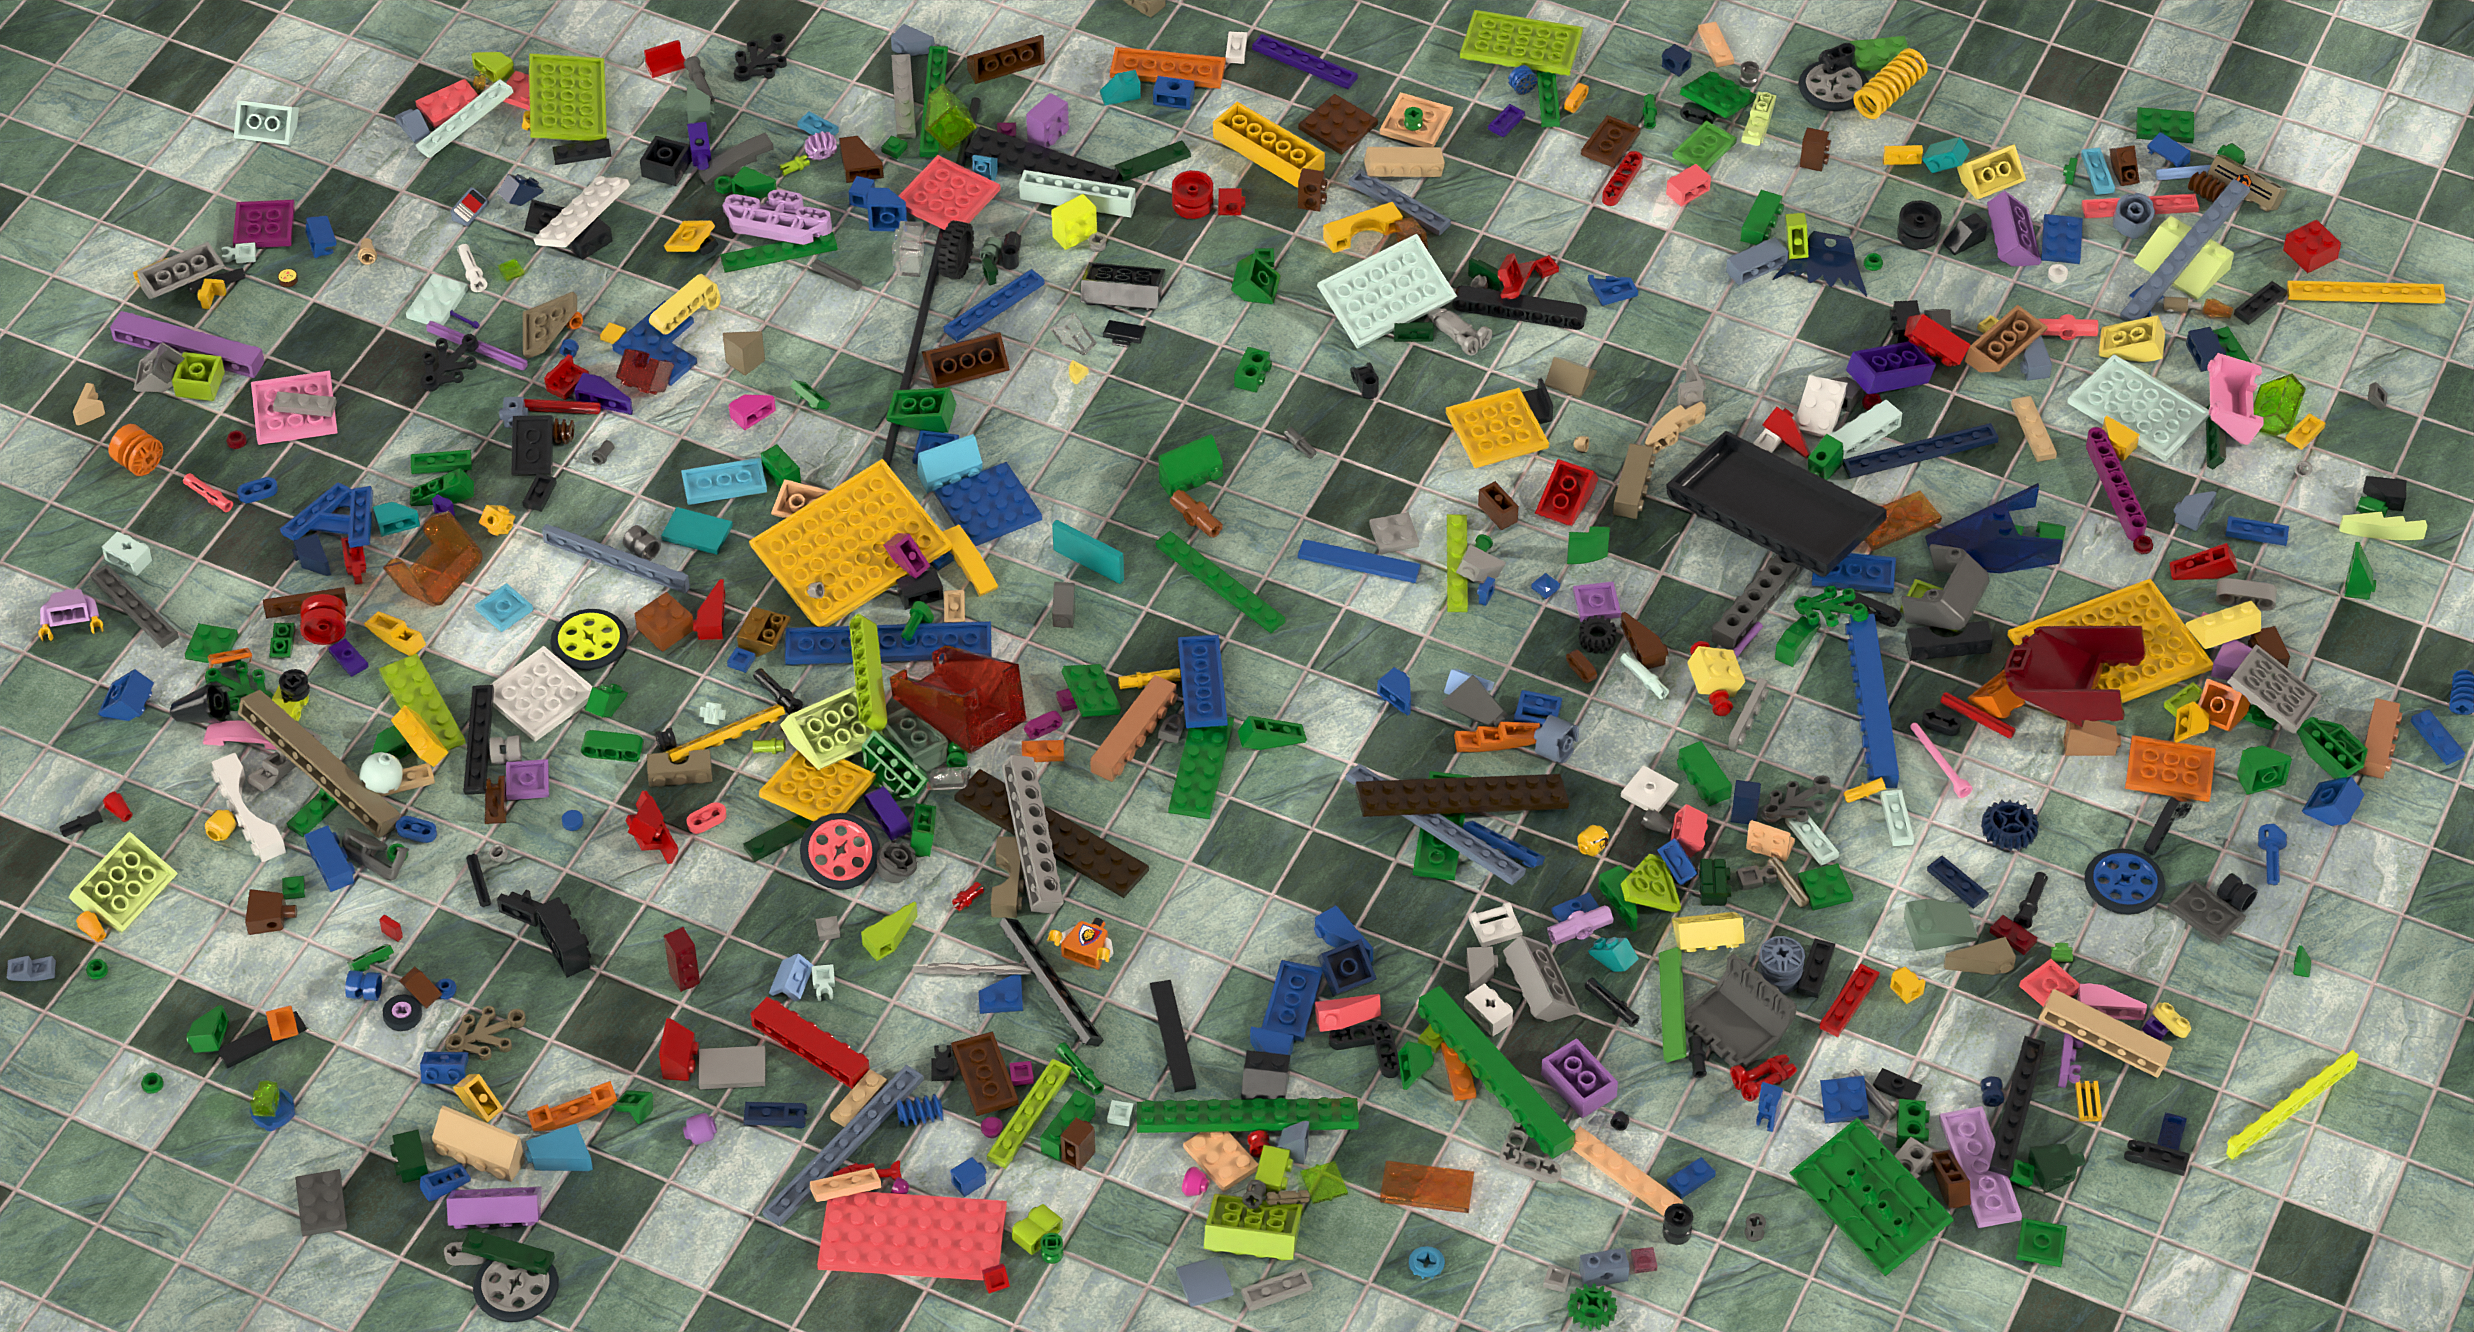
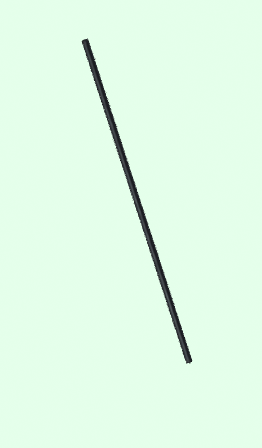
M977 97L971 100L956 164L965 167L967 159L965 157V150L971 142L981 100ZM939 228L899 390L910 389L940 268L938 266L940 261L938 260L940 255L939 249L941 248L943 233H945V230ZM892 422L882 457L889 467L891 466L900 430V425Z

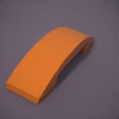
M611 1081L590 1088L591 1093L550 1109L548 1104L527 1111L533 1131L563 1128L584 1121L607 1109L617 1101Z

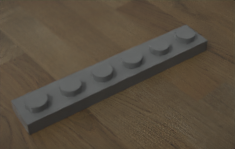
M107 564L90 574L91 580L162 649L179 638L178 632Z

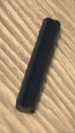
M243 268L210 276L188 283L190 293H197L202 288L204 279L223 280L225 284L245 279V272Z
M476 854L468 855L466 860L481 907L490 906L491 899L478 856Z

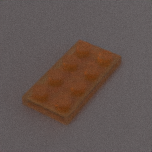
M1919 490L1881 506L1887 510V519L1864 541L1874 551L1940 523L1942 516Z
M1386 1161L1380 1202L1469 1213L1474 1171Z

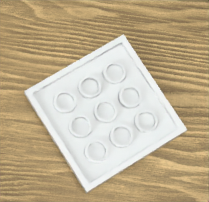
M543 646L492 683L494 686L493 707L536 742L587 705L593 686Z

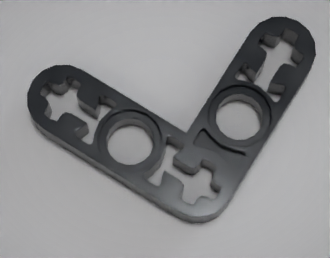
M2171 797L2152 829L2143 850L2152 856L2155 855L2175 818H2185L2189 814L2193 802L2185 797Z
M1376 1021L1330 1031L1329 1045L1332 1049L1344 1050L1374 1045L1382 1075L1386 1078H1395L1399 1075L1398 1052L1391 1027L1387 1022ZM1378 1030H1382V1032L1384 1033V1039H1381V1035ZM1357 1032H1362L1366 1036L1362 1039H1358L1354 1037V1034ZM1388 1046L1392 1050L1388 1053H1383L1380 1051V1048ZM1388 1060H1391V1066L1394 1069L1387 1067Z

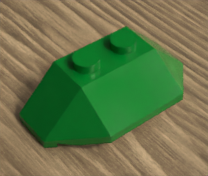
M2310 717L2296 731L2308 755L2333 779L2348 777L2364 768L2368 748L2343 725Z
M876 730L862 744L864 769L876 774V780L874 779L873 784L877 788L884 786L895 802L916 797L929 781L923 769L912 762L898 746Z

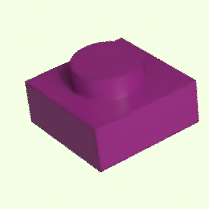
M1016 122L997 123V132L1016 138Z
M1069 688L1056 692V698L1062 712L1078 708Z
M1031 1061L1009 1063L1013 1086L1034 1084Z

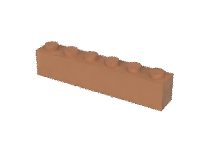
M1154 675L1091 757L1092 773L1113 782L1117 775L1120 776L1122 774L1124 766L1133 759L1135 751L1144 745L1148 734L1153 733L1158 721L1165 717L1167 709L1177 701L1176 684Z

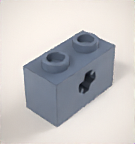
M1624 1248L1580 1255L1579 1272L1583 1287L1584 1284L1590 1288L1593 1283L1596 1286L1628 1281L1630 1266Z

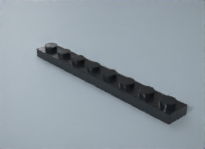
M1004 917L999 923L1004 930V934L1011 939L1015 945V950L1023 956L1025 964L1033 970L1036 979L1043 984L1047 990V995L1058 1005L1057 1009L1065 1015L1069 1026L1075 1029L1079 1035V1040L1085 1045L1100 1046L1104 1041L1021 923L1016 919Z
M2024 1036L1988 1171L2007 1177L2011 1175L2043 1055L2045 1041Z

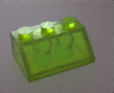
M2292 373L2260 385L2253 404L2254 415L2263 417L2264 425L2259 430L2260 432L2277 436L2292 430L2306 390Z

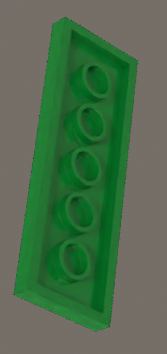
M1227 716L1228 725L1189 728L1168 813L1210 819L1234 726V717Z
M1430 771L1428 779L1471 776ZM1466 813L1440 814L1463 829ZM1420 827L1413 876L1455 881L1460 852Z

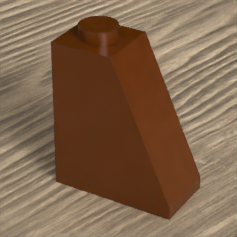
M858 135L839 138L846 183L854 182L856 176L872 180L884 178L883 162Z

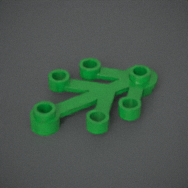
M1827 586L1824 589V593L1812 598L1802 596L1794 603L1795 610L1799 614H1806L1808 623L1811 625L1820 622L1819 613L1813 611V609L1821 611L1828 627H1835L1839 624L1837 615L1831 612L1852 614L1853 620L1856 622L1865 621L1869 617L1867 607L1862 603H1857L1853 607L1838 605L1855 599L1856 595L1853 588L1844 589L1843 595L1836 597V587ZM1831 599V600H1828V601H1826V602L1821 603V601H1823V600Z
M244 661L238 662L235 665L241 684L222 676L221 672L216 668H210L205 673L207 684L216 681L232 689V691L227 692L231 711L239 710V697L256 692L250 688L247 675L249 669ZM262 669L254 670L252 677L253 681L257 683V689L261 690L272 700L273 693L267 691L264 680L266 677Z

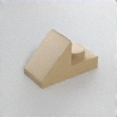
M85 384L73 410L76 425H82L105 414L103 402L98 400V393L95 391L94 384Z

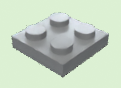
M1409 512L1370 519V528L1380 554L1419 547V540Z

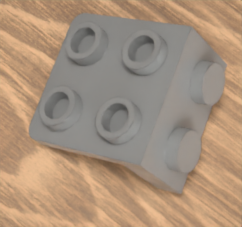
M1692 359L1687 360L1685 383L1678 386L1677 406L1681 405L1684 409L1699 402L1703 404L1705 402L1703 390H1706L1705 381L1703 378H1700L1699 368L1697 365H1694Z

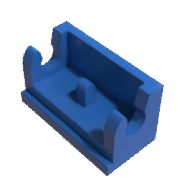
M2161 132L2147 145V149L2150 150L2148 153L2152 155L2156 152L2172 162L2176 167H2185L2190 163V150Z
M328 217L306 218L305 233L314 258L334 253L333 249L325 250L326 247L336 246L337 242Z
M1762 1082L1756 1124L1759 1126L1761 1120L1766 1118L1769 1120L1767 1131L1773 1132L1781 1112L1784 1088Z

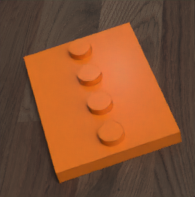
M2132 735L2125 789L2209 802L2216 748Z

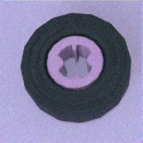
M406 994L390 998L382 1010L383 1020L386 1025L392 1030L400 1032L414 1028L422 1017V1008L418 1000Z

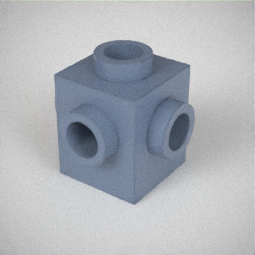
M504 397L503 408L499 409V417L504 422V428H512L513 416H529L528 408H525L524 397Z

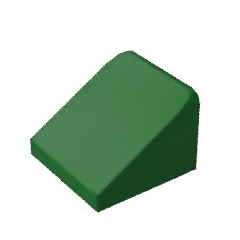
M2299 945L2295 955L2293 973L2296 976L2310 977L2311 959L2304 947Z

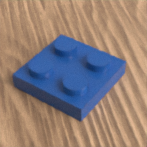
M1864 1076L1820 1080L1825 1124L1854 1121L1856 1118L1859 1120L1869 1119Z

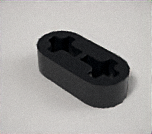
M1693 102L1685 103L1680 110V115L1684 120L1698 125H1702L1705 121L1713 124L1717 117L1715 112Z
M1929 708L1923 712L1922 716L1923 726L1930 730L1948 736H1955L1960 732L1961 720L1955 715Z

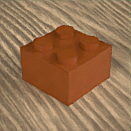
M667 592L634 613L637 630L662 652L694 631L692 614Z

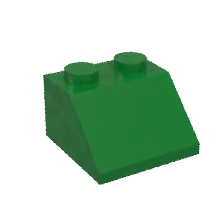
M1253 253L1237 263L1231 290L1244 301L1273 304L1281 275Z
M2263 745L2249 747L2242 751L2237 778L2247 795L2284 786L2287 782L2292 758L2287 754Z

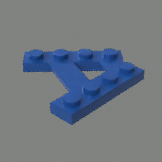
M339 482L280 528L282 535L294 541L301 538L309 530L349 534L348 543L350 548L370 545L373 503L372 487L366 486L351 489ZM338 507L350 508V515L333 514L332 512Z

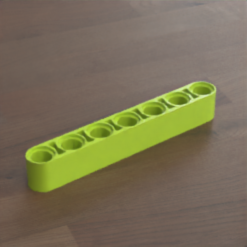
M857 614L851 619L849 629L859 721L870 729L880 732L887 724V711L877 625L863 615Z

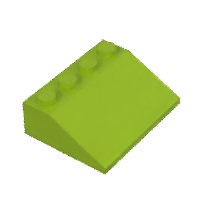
M1214 1193L1205 1225L1204 1249L1212 1252H1232L1235 1255L1248 1254L1258 1258L1272 1257L1282 1261L1293 1260L1303 1204L1279 1205L1277 1203V1205L1269 1206L1266 1200L1262 1199V1204L1258 1208L1251 1209L1244 1205L1242 1197Z

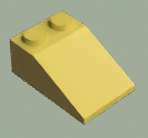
M2158 315L2102 327L2099 356L2110 358L2115 354L2123 360L2136 362L2163 359L2165 330Z

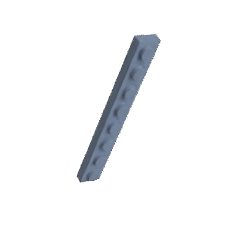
M545 524L542 529L544 543L685 594L690 589L689 577L681 571H675L664 565L650 562L645 558L642 559L592 539L581 537L576 533L564 531L556 526L553 527Z

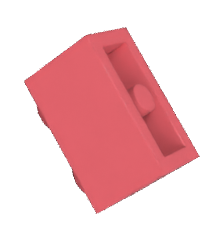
M1694 164L1667 180L1666 194L1682 207L1710 190L1711 176L1697 164Z
M1686 804L1675 814L1671 840L1676 838L1687 856L1692 857L1704 848V835L1708 828V824H1706L1708 815Z

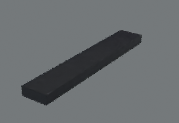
M493 684L472 686L463 788L465 795L485 794L494 700Z
M1171 979L1150 983V991L1174 1092L1196 1089L1195 1077Z

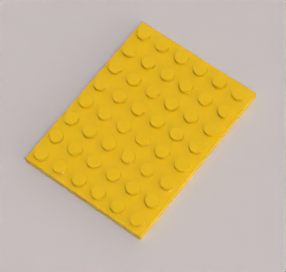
M883 459L749 541L752 549L815 627H829L896 585V579L910 576L893 561L883 546L897 533H909L928 563L947 553L953 547V544ZM821 582L825 589L824 596L816 599L811 598L807 593L809 584Z
M2151 578L2008 630L2007 634L2015 646L2022 643V638L2025 635L2029 637L2033 635L2034 629L2039 626H2142L2146 651L2144 660L2137 666H2129L2128 663L2109 666L2105 663L2096 688L2119 689L2122 703L2211 671L2213 668L2211 659Z

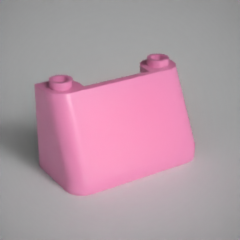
M2218 353L2213 360H2210L2207 367L2210 382L2209 415L2217 425L2237 442L2249 445L2264 425L2263 417L2254 415L2253 392L2257 388L2254 380L2257 375L2260 376L2262 374L2261 366Z

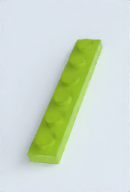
M1447 514V612H1468V578L1456 573L1460 561L1467 550V515Z
M1055 1059L1050 1061L988 1152L987 1161L1007 1169L1071 1074L1072 1067Z

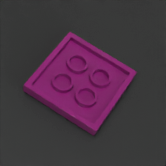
M294 199L236 202L233 247L235 248V244L254 242L256 248L292 246L295 212Z

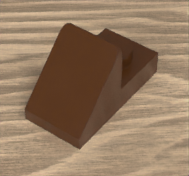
M415 966L399 980L426 1009L442 995L423 972L419 971Z

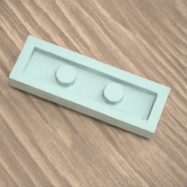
M1902 789L1881 791L1880 798L1892 846L1913 845L1914 837Z
M1810 817L1806 822H1798L1796 818H1785L1787 826L1820 866L1839 857L1838 850Z

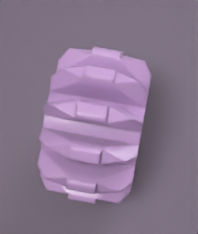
M821 131L820 133H815V135H810L809 139L805 140V151L812 160H827L828 157H833V154L837 152V142L834 135H831L830 132L824 133Z

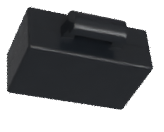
M1109 320L1103 332V337L1112 339V345L1127 348L1131 342L1141 344L1146 326Z

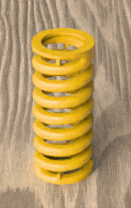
M1911 48L1902 50L1854 94L1853 100L1857 110L1869 119L1880 117L1887 108L1891 107L1898 98L1903 96L1904 92H1907L1910 87L1914 86L1917 81L1926 75L1928 66L1924 57L1918 51Z

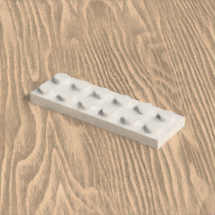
M604 176L595 178L578 197L574 198L566 208L562 209L556 218L552 219L545 228L540 230V233L533 238L535 244L567 247L630 186L628 179L618 177L607 178Z

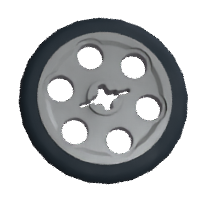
M1819 61L1809 65L1800 75L1798 86L1803 98L1813 106L1828 111H1845L1856 107L1853 100L1854 94L1868 82L1864 72L1855 65L1834 74H1826V66ZM1843 75H1850L1851 78H1844ZM1817 79V80H1819L1820 82H1819V83H1814V82H1812L1811 80ZM1835 80H1836V84H1835V86H1833V90L1831 91L1832 85L1834 84V82H1835ZM1848 88H1855L1856 91H1849ZM1823 92L1825 95L1819 96L1816 93ZM1840 96V97H1842L1843 99H1842V100H1837V99H1835L1834 97Z
M488 1259L476 1273L473 1282V1295L476 1303L487 1315L504 1322H522L541 1314L550 1306L556 1297L559 1287V1277L553 1264L547 1275L538 1274L530 1276L528 1275L529 1270L522 1268L509 1270L507 1264ZM497 1275L501 1277V1280L497 1283L489 1282L492 1276ZM519 1281L520 1285H516L515 1288H512V1284L515 1285L516 1282ZM540 1287L543 1289L539 1295L531 1294L533 1288ZM496 1294H501L504 1296V1298L499 1302H494L491 1300L492 1297ZM517 1300H522L525 1302V1304L520 1308H515L512 1306L513 1303Z

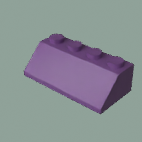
M2004 190L1987 202L1988 215L1992 223L1991 228L1995 235L1994 242L1998 248L1997 255L2002 262H2006L2012 267L2039 265L2042 262L2029 208Z
M542 1186L452 1190L447 1198L448 1226L454 1225V1228L461 1229L476 1224L478 1228L489 1227L490 1224L497 1223L501 1227L512 1226L513 1223H522L523 1226L535 1225V1222H538L541 1217Z

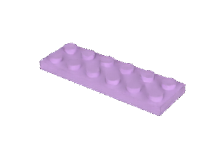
M1983 1107L1940 1114L1939 1120L1948 1146L1970 1180V1207L1977 1227L1982 1228L2020 1221L2022 1213L2009 1178L1988 1171L1996 1142Z

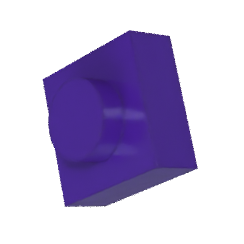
M437 494L432 499L434 512L450 521L455 517L453 503L448 498H443Z
M2153 1015L2141 1029L2147 1035L2159 1041L2169 1031Z

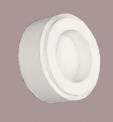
M2061 264L2050 266L2048 278L2051 281L2061 283L2067 279L2068 269Z

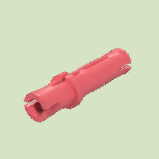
M191 473L184 477L183 483L206 498L208 503L216 505L224 512H229L232 509L233 502L225 498L219 490L212 489Z

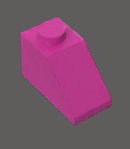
M744 394L729 404L730 418L744 430H747L776 411L775 399L772 395Z

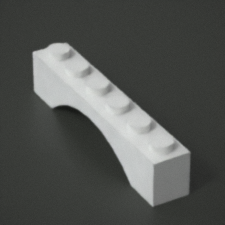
M236 753L213 761L212 778L215 783L219 782L220 786L218 787L222 797L228 798L226 802L231 812L235 811V820L239 827L243 826L244 829L242 831L246 841L252 842L250 846L255 856L259 855L261 861L265 862L286 853L283 839L276 826L256 817L243 803L242 792L246 777Z

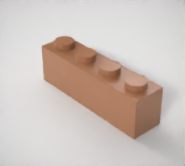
M2375 698L2364 745L2368 748V754L2364 768L2358 771L2359 774L2383 779L2385 771H2390L2392 759L2388 758L2389 755L2393 756L2396 744L2392 743V740H2397L2399 728H2395L2396 724L2400 725L2403 714L2399 712L2400 703Z

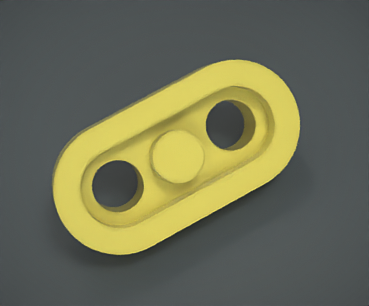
M2164 1002L2158 1003L2152 1011L2153 1015L2165 1027L2178 1037L2186 1038L2191 1031L2189 1021L2175 1012L2172 1005Z

